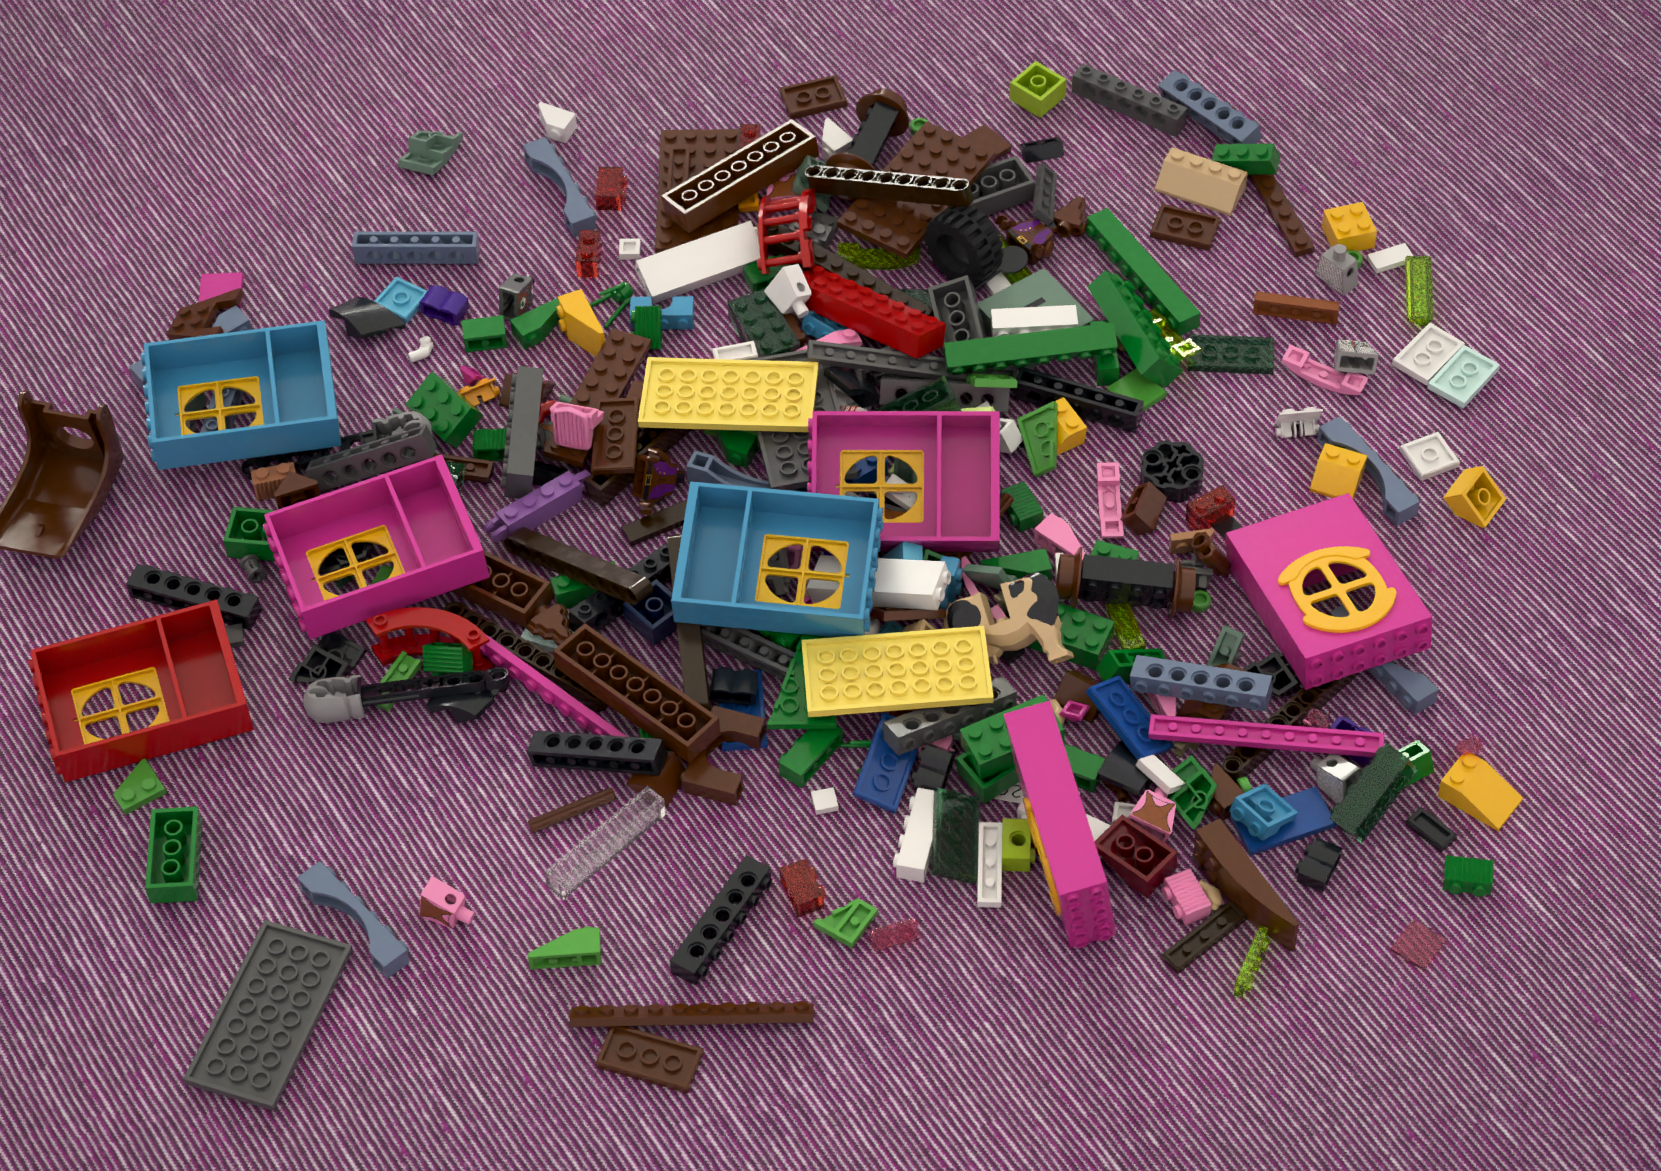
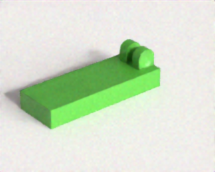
M402 651L380 683L413 679L423 665L422 661L418 658L414 659ZM395 703L376 706L389 712Z

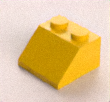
M1064 397L1055 401L1058 403L1057 455L1085 443L1087 426Z
M1325 443L1317 462L1310 491L1331 498L1349 493L1352 499H1354L1365 473L1367 455Z
M1484 466L1464 469L1443 499L1455 515L1481 528H1485L1505 502L1506 497Z

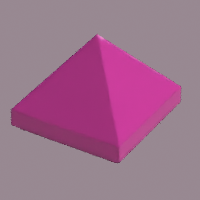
M460 367L466 386L475 385L480 380L486 378L474 368Z
M1069 700L1061 710L1060 716L1074 723L1081 722L1089 711L1090 706Z

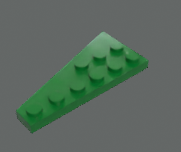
M802 634L781 686L779 697L773 707L771 718L768 720L767 729H836V715L808 717L801 640L833 637Z

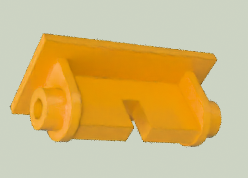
M495 377L490 380L488 378L482 379L471 388L466 386L458 390L474 407L480 405L477 397H481L483 403L497 398V395L500 394L499 388L497 386L494 387Z

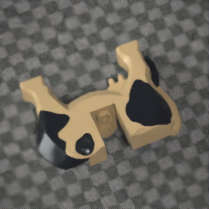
M1038 572L1026 575L1016 581L1000 584L1010 619L1009 617H1003L996 620L995 624L987 595L981 592L953 602L946 610L944 629L984 626L989 666L991 662L995 665L998 664V658L1002 656L1004 651L1020 650L1036 640L1039 641L1043 652L1047 654L1048 661L1053 665L1074 658L1073 652L1067 650L1062 645L1060 631L1062 622L1058 614L1060 598L1058 590L1046 576Z

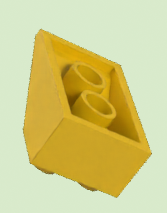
M582 289L559 296V306H556V310L561 319L558 320L561 332H565L569 340L596 357L605 342L604 331Z
M1467 750L1463 752L1443 777L1438 792V797L1496 831L1500 830L1523 800V797L1486 761Z

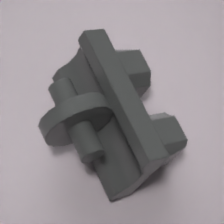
M1192 554L1191 560H1182V567L1196 569L1195 590L1206 592L1209 582H1212L1213 569L1204 568L1205 563L1196 561V554Z

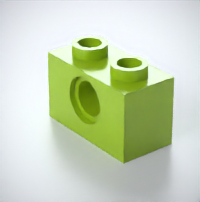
M1003 818L1002 871L1030 872V862L1035 863V848H1031V843L1034 842L1027 819Z

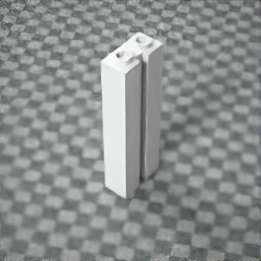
M751 221L637 260L635 271L645 288L646 296L652 297V304L742 273L743 267L753 262L757 263V259L760 258L758 229L753 227Z
M820 555L814 571L839 573L841 565L835 556ZM878 558V569L875 572V591L872 593L873 607L938 610L941 601L944 600L946 587L951 582V572L948 571L944 561ZM810 579L807 590L812 603L821 602L832 596L837 591L839 583Z

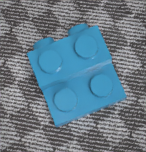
M810 311L808 315L803 317L801 329H803L806 335H811L818 339L834 331L850 329L813 311Z
M942 555L941 561L946 563L948 571L951 572V582L946 587L945 597L941 601L939 608L947 610L948 603L955 602L957 595L962 593L963 582H961L963 569L960 568V559Z
M1265 783L1235 797L1229 810L1235 821L1242 822L1252 836H1257L1262 841L1277 834L1280 826L1295 820L1298 814L1292 806Z

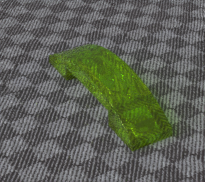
M838 242L837 255L863 269H899L919 263L921 244L907 260L885 249H859V243Z
M1155 309L1149 311L1153 316L1151 320L1162 331L1161 336L1170 343L1171 352L1180 360H1185L1202 352V349L1190 338L1184 340L1166 325V318Z

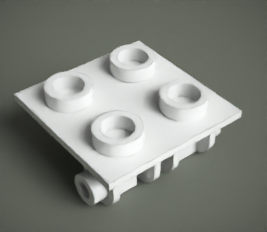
M1307 407L1303 411H1295L1294 409L1283 410L1282 413H1279L1274 423V427H1279L1276 428V437L1290 438L1292 433L1293 437H1297L1296 425H1298L1300 437H1303V428L1304 436H1315L1320 427L1316 423L1323 409Z

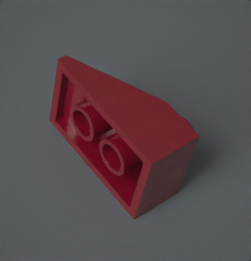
M1123 814L1094 841L1099 855L1130 887L1146 898L1164 882V878L1170 876L1177 869L1178 852Z

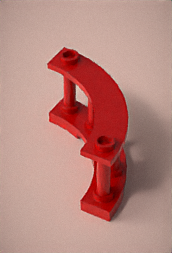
M814 188L805 189L801 196L772 201L771 195L762 198L758 216L760 258L757 259L758 269L762 271V274L769 275V267L793 263L803 264V268L815 267L812 239H808V231H812V215L809 214L814 213V210L817 209ZM799 209L796 214L770 218L776 212ZM795 222L799 224V229H796V232L767 236L768 227ZM794 240L800 242L801 252H798V254L768 259L769 244Z
M408 607L386 611L365 620L375 636L380 639V643L371 646V649L383 667L395 662L402 651L406 652L409 656L423 655V645L431 642L462 643L469 652L472 651L473 671H486V669L494 668V665L484 655H481L480 646L490 642L489 638L475 624L457 614L435 608ZM413 628L429 629L430 634H414ZM404 629V636L388 638L389 632ZM439 632L445 633L449 636H452L453 638L439 635Z

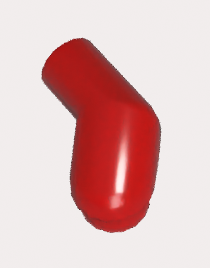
M549 400L540 403L538 425L544 423L545 417L551 414L550 407L556 403L555 401Z

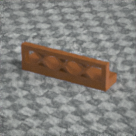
M1256 291L1253 314L1337 325L1340 302Z

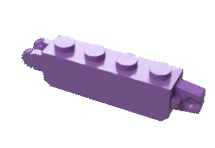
M568 470L497 511L496 517L484 525V531L486 533L493 532L491 539L498 542L521 527L530 530L538 527L579 503L583 498L582 491L586 489L585 479L591 474L584 470L572 475Z

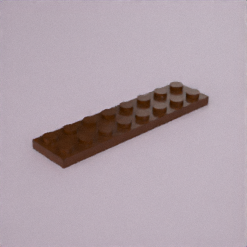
M612 328L569 404L596 409V399L622 398L652 345L651 339ZM553 431L543 449V456L583 468L592 453L593 438L592 446L589 450L573 449L557 445L554 441Z

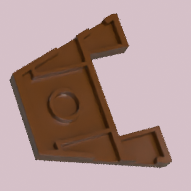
M238 288L181 308L167 332L169 340L224 333L221 326L209 327L219 309L234 307L235 305L239 306L244 296L242 289Z

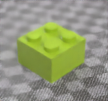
M1035 61L1010 82V100L1041 118L1066 97L1067 79Z

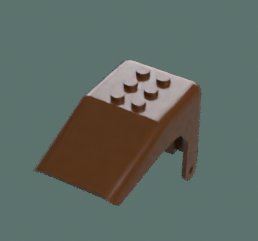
M23 390L19 394L17 407L27 434L26 453L15 481L0 506V549L59 559L66 555L101 511L121 467L124 454L107 404L101 403L97 410L88 409L86 415L55 411L50 402L33 400L29 391ZM63 427L78 429L89 435L92 439L74 436Z

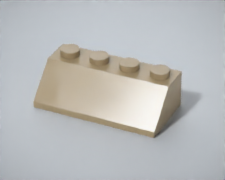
M1172 147L1163 162L1155 191L1231 216L1246 190L1248 172Z

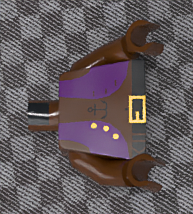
M1003 214L998 215L995 224L1000 225V230H1006V245L1018 246L1024 249L1028 255V263L1031 266H1034L1041 258L1048 259L1051 257L1055 246L1053 233L1057 231V226L1054 222L1048 226L1046 224L1043 225L1036 218L1022 222H1012L1007 216Z
M648 448L649 455L637 454L632 494L644 500L639 501V505L642 506L639 514L650 516L653 513L654 505L663 500L665 496L672 495L675 483H683L685 479L684 472L677 470V464L671 462L670 456L660 448Z

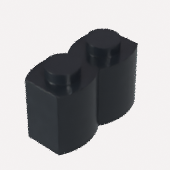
M727 667L713 669L710 701L723 704L733 702L739 705H755L759 683L758 672L750 669L735 671Z
M931 743L927 744L926 747H922L918 756V760L921 761L919 769H915L911 777V782L914 783L912 789L923 788L944 793L956 752Z
M1317 837L1313 843L1309 842L1304 852V856H1306L1304 861L1299 860L1295 869V873L1298 874L1297 882L1324 892L1341 859L1343 848Z

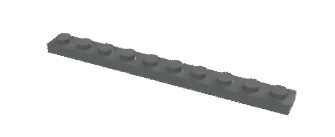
M809 340L807 344V362H818L824 365L952 381H966L968 373L1007 374L1015 379L1018 375V368L1009 366L1002 370H995L993 367L986 368L983 372L968 370L960 375H952V373H946L945 360L942 357L924 355L916 359L903 352Z

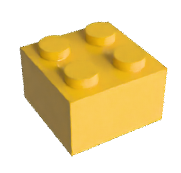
M1363 202L1323 211L1321 227L1331 247L1343 244L1346 246L1347 251H1363L1375 248L1377 230Z

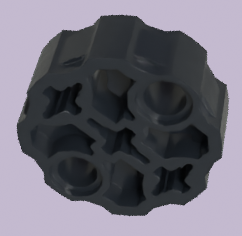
M1165 440L1157 442L1153 448L1147 449L1142 455L1140 484L1150 481L1167 497L1166 501L1176 503L1187 501L1191 495L1197 494L1202 487L1203 457L1200 453L1193 450L1190 444L1182 441L1170 442Z

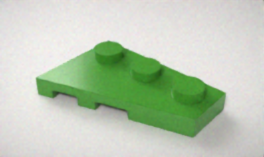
M1055 401L1017 418L1034 476L1037 478L1055 470L1057 466L1058 403Z

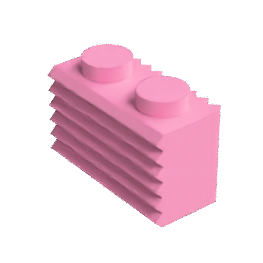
M1191 868L1164 878L1162 894L1166 901H1171L1175 917L1177 919L1181 918L1184 925L1187 926L1211 915V902L1200 886V883H1198Z

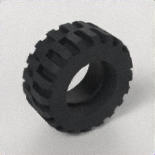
M950 206L928 223L925 231V246L928 247L927 252L932 257L933 264L939 268L938 271L941 274L947 276L948 280L968 275L975 286L1001 266L1004 255L1002 239H999V232L993 227L992 221L988 220L983 212L977 211V208L973 206Z

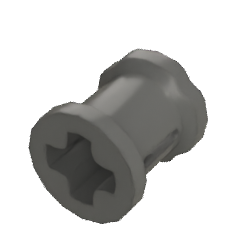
M249 554L240 561V567L248 574L247 578L250 583H259L264 580L267 572L260 566L259 558L256 554Z

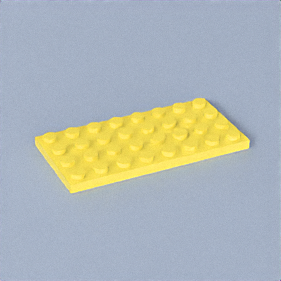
M647 357L638 427L808 432V418H812L815 408L819 363Z
M984 626L801 640L808 717L993 703V690Z

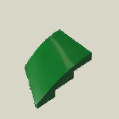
M1191 755L1172 770L1173 773L1185 782V785L1178 791L1168 794L1167 799L1175 802L1177 812L1195 831L1218 785Z

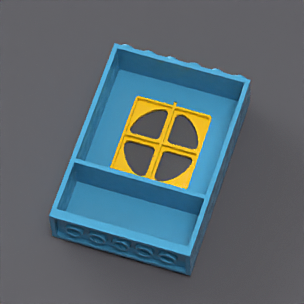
M325 320L144 343L141 361L142 365L146 366L142 369L143 381H147V383L143 385L145 398H148L146 399L147 402H145L146 415H149L146 418L147 430L151 431L147 438L149 448H153L151 449L152 462H157L158 470L341 446ZM225 388L244 391L254 398L255 403L224 407L222 391ZM208 390L214 391L215 409L192 412L184 411L186 405L194 397ZM256 413L255 420L248 427L226 429V416ZM216 418L218 431L194 433L188 429L186 422Z
M690 481L671 599L674 622L826 637L865 635V632L870 630L869 617L873 607L872 593L875 591V572L878 569L877 555L880 552L881 545L880 532L883 530V508H879V499ZM792 545H801L803 547L800 568L788 569L768 566L769 559L781 549ZM818 546L834 555L841 565V571L839 573L809 570L811 548ZM766 577L797 578L796 600L792 603L787 602L773 594L765 582ZM808 580L834 581L839 583L837 591L829 598L814 604L804 603L806 582Z

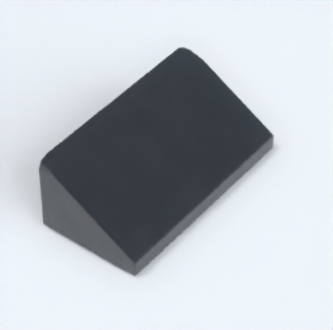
M1058 137L1021 143L1019 145L1025 163L1064 156L1063 142Z
M535 460L532 484L542 486L567 472L568 469Z

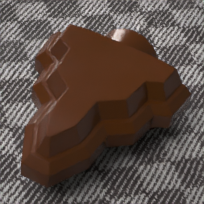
M1078 196L1071 200L1067 206L1060 207L1057 212H1054L1053 222L1057 226L1056 233L1059 236L1066 238L1070 235L1077 237L1084 235L1087 226L1085 223L1086 215L1084 214L1086 210V200L1084 197Z
M1207 532L1196 533L1191 541V545L1202 562L1208 568L1213 569V573L1216 576L1222 575L1227 577L1230 575V562Z
M559 603L550 608L547 605L537 608L533 618L526 626V629L534 636L539 635L544 640H553L558 646L573 634L569 629V612L563 604L560 605Z

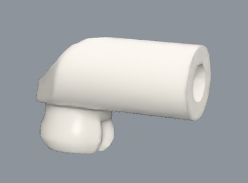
M429 336L420 338L419 342L421 345L419 349L408 353L411 363L427 358L430 355L433 342H431Z

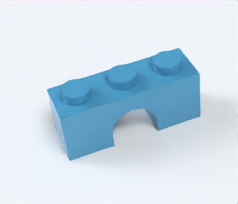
M693 296L672 297V304L668 308L662 309V330L694 329L695 310ZM631 297L629 315L631 330H635V323H631V310H635V306H653L652 297Z

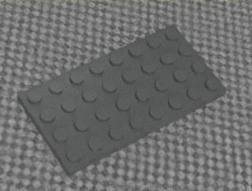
M807 349L747 360L807 362ZM819 364L814 411H840L834 385L823 375L828 365ZM756 431L770 489L793 490L807 487V483L812 482L808 478V461H812V459H809L808 440H812V438H809V432ZM855 464L846 473L845 480L858 478Z
M264 920L183 1078L184 1084L274 1111L353 951L352 945Z

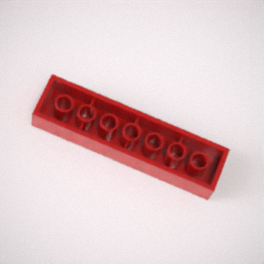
M815 266L803 271L812 292L810 298L805 303L808 310L916 359L943 347L946 323L939 321L936 317L923 314L918 309L905 306L902 302H896L887 295L878 294L872 291L871 288L858 285L855 281L840 277L839 274L831 273L821 266Z

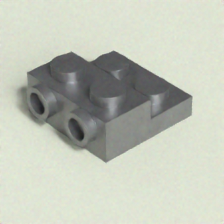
M814 211V213L809 214L812 215V231H808V239H812L816 244L828 249L838 230L837 220L839 218ZM797 222L791 223L789 228L796 232V229H799V224Z

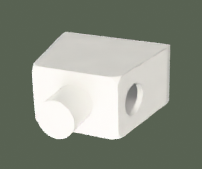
M799 264L782 267L764 292L781 313L789 314L795 312L798 318H803L809 314L805 303L812 294Z

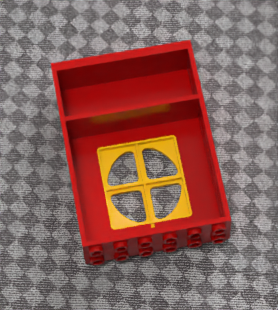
M217 600L30 650L32 659L28 660L31 673H33L32 680L38 694L36 696L42 711L41 717L46 728L47 741L50 744L51 758L57 775L62 774L64 782L134 764L144 758L146 760L254 730ZM124 683L143 685L151 689L155 693V697L124 705L119 686ZM109 688L112 693L114 708L83 716L82 711L88 700L99 691ZM154 706L159 707L158 715L147 728L130 732L126 718L129 713ZM115 717L119 720L122 735L102 739L87 732L86 726Z

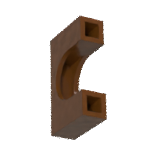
M713 705L711 713L719 718L720 735L688 763L687 769L682 771L680 782L683 784L684 793L737 806L744 789L742 775L712 766L708 762V757L715 748L721 746L722 742H739L749 747L760 749L761 742L767 732L766 720L762 717Z

